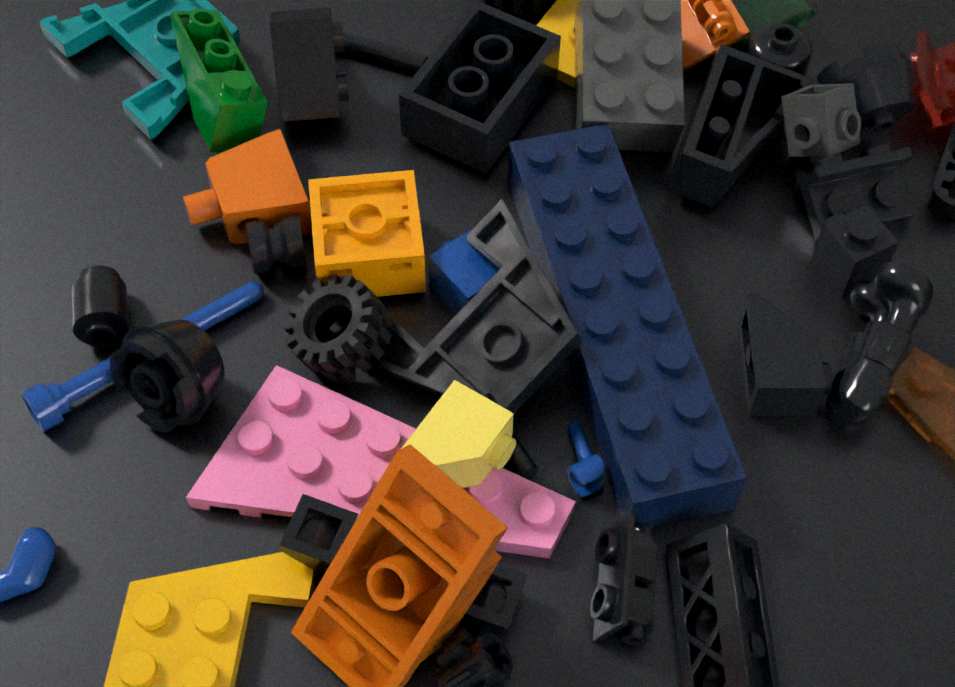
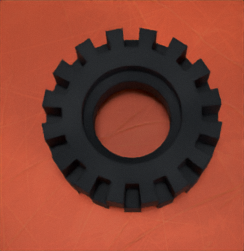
M337 274L328 276L327 286L319 279L312 283L315 291L311 295L303 290L297 296L303 303L300 307L291 305L288 314L294 320L285 321L284 330L289 336L284 339L286 345L292 350L290 352L323 380L326 377L331 382H340L342 375L349 381L357 378L355 373L357 367L364 373L373 368L367 361L372 355L378 360L381 359L385 352L378 345L379 343L389 344L391 334L385 328L392 327V321L386 314L388 310L385 305L363 282L357 281L350 275H344L343 280ZM352 314L351 321L345 331L334 340L324 343L330 327L340 318Z

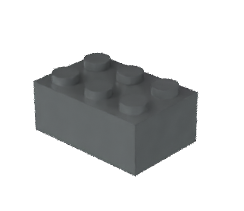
M579 0L575 16V129L608 123L618 150L673 153L685 126L681 0Z

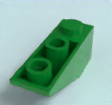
M207 9L172 11L171 21L194 121L209 151H227L260 137L268 102L219 11Z

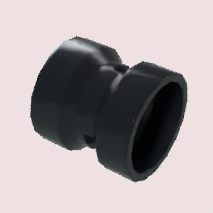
M299 214L282 217L279 223H273L274 228L270 229L263 220L246 222L254 274L271 272L275 266L274 261L279 260L280 265L286 264L291 269L307 266Z

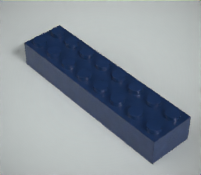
M608 123L509 142L508 184L529 246L582 339L581 344L567 359L599 455L604 462V470L620 517L622 518L631 511L635 513V525L657 528L736 509L747 477Z

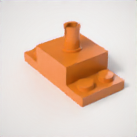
M410 444L395 453L291 630V633L349 687H405L419 664L441 648V643L452 635L502 559V556L494 549L509 527Z

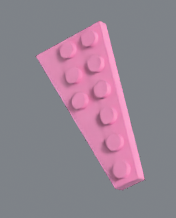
M276 365L186 496L189 508L210 510V506L237 509L240 515L261 518L262 514L265 513L292 517L302 494L358 513L359 516L395 453L403 447L416 428ZM492 468L481 485L463 488L509 527L494 549L499 552L550 559L575 511L576 501L504 468L501 470Z

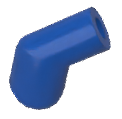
M39 527L28 528L19 536L8 568L0 571V603L35 590L44 583L56 549L55 541L45 529Z

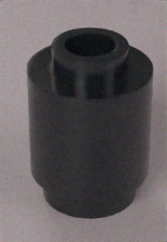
M102 265L83 269L72 285L73 333L78 340L93 347H109L121 341L129 331L126 284L115 269Z

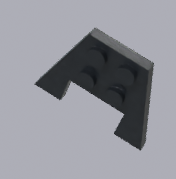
M501 199L466 238L469 245L499 271L425 348L391 318L392 327L385 328L391 334L389 344L379 343L378 345L385 353L380 360L372 355L367 361L373 367L372 369L442 397L452 382L456 380L510 412L515 413L581 344L582 339L509 209Z

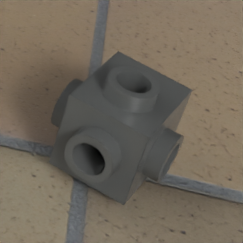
M854 83L809 85L781 97L784 114L783 130L787 138L789 156L810 157V162L815 163L829 156L841 155V152L860 144L861 118L856 108Z

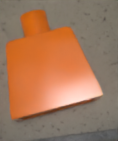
M280 129L210 157L205 165L211 189L183 196L191 226L221 218L229 242L235 245L249 243L246 222L257 220L266 222L270 229L274 228L273 223H279L282 217L299 214L302 235L312 233L309 201Z

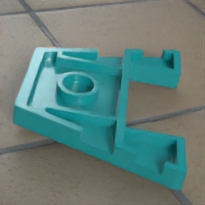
M126 0V2L103 9L97 3L79 8L81 15L59 22L56 15L39 21L43 35L67 58L106 35H111L157 79L154 83L122 101L125 115L150 140H153L189 101L172 26L171 12L217 9L207 0ZM219 11L238 46L241 42L239 28Z

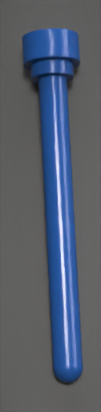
M248 282L187 315L182 320L190 321L205 331L258 302L263 297V287L258 282ZM110 358L59 386L56 382H52L47 386L41 382L21 393L29 413L42 432L63 422L64 418L62 415L71 411L70 405L113 381L110 372Z

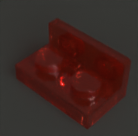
M927 30L916 32L917 50L910 52V60L915 63V78L917 79L915 81V108L917 111L925 109L932 128L955 122V41L947 46L934 49Z

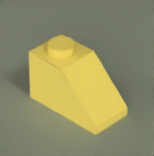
M454 380L402 448L411 444L462 488L481 485L492 468L501 470L505 466L515 449L516 440L512 438L514 413Z

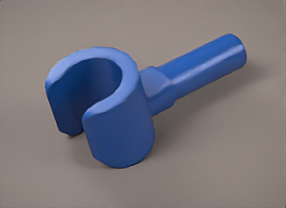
M573 421L569 423L568 429L579 462L567 467V475L575 493L580 498H583L604 487L602 476L604 474V462L599 455H593L581 422Z

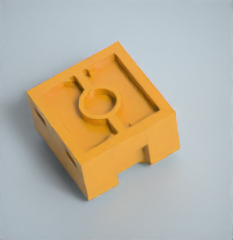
M414 170L308 179L317 280L320 279L327 286L328 276L337 274L342 280L344 275H350L357 281L363 282L376 297L426 292L425 254Z

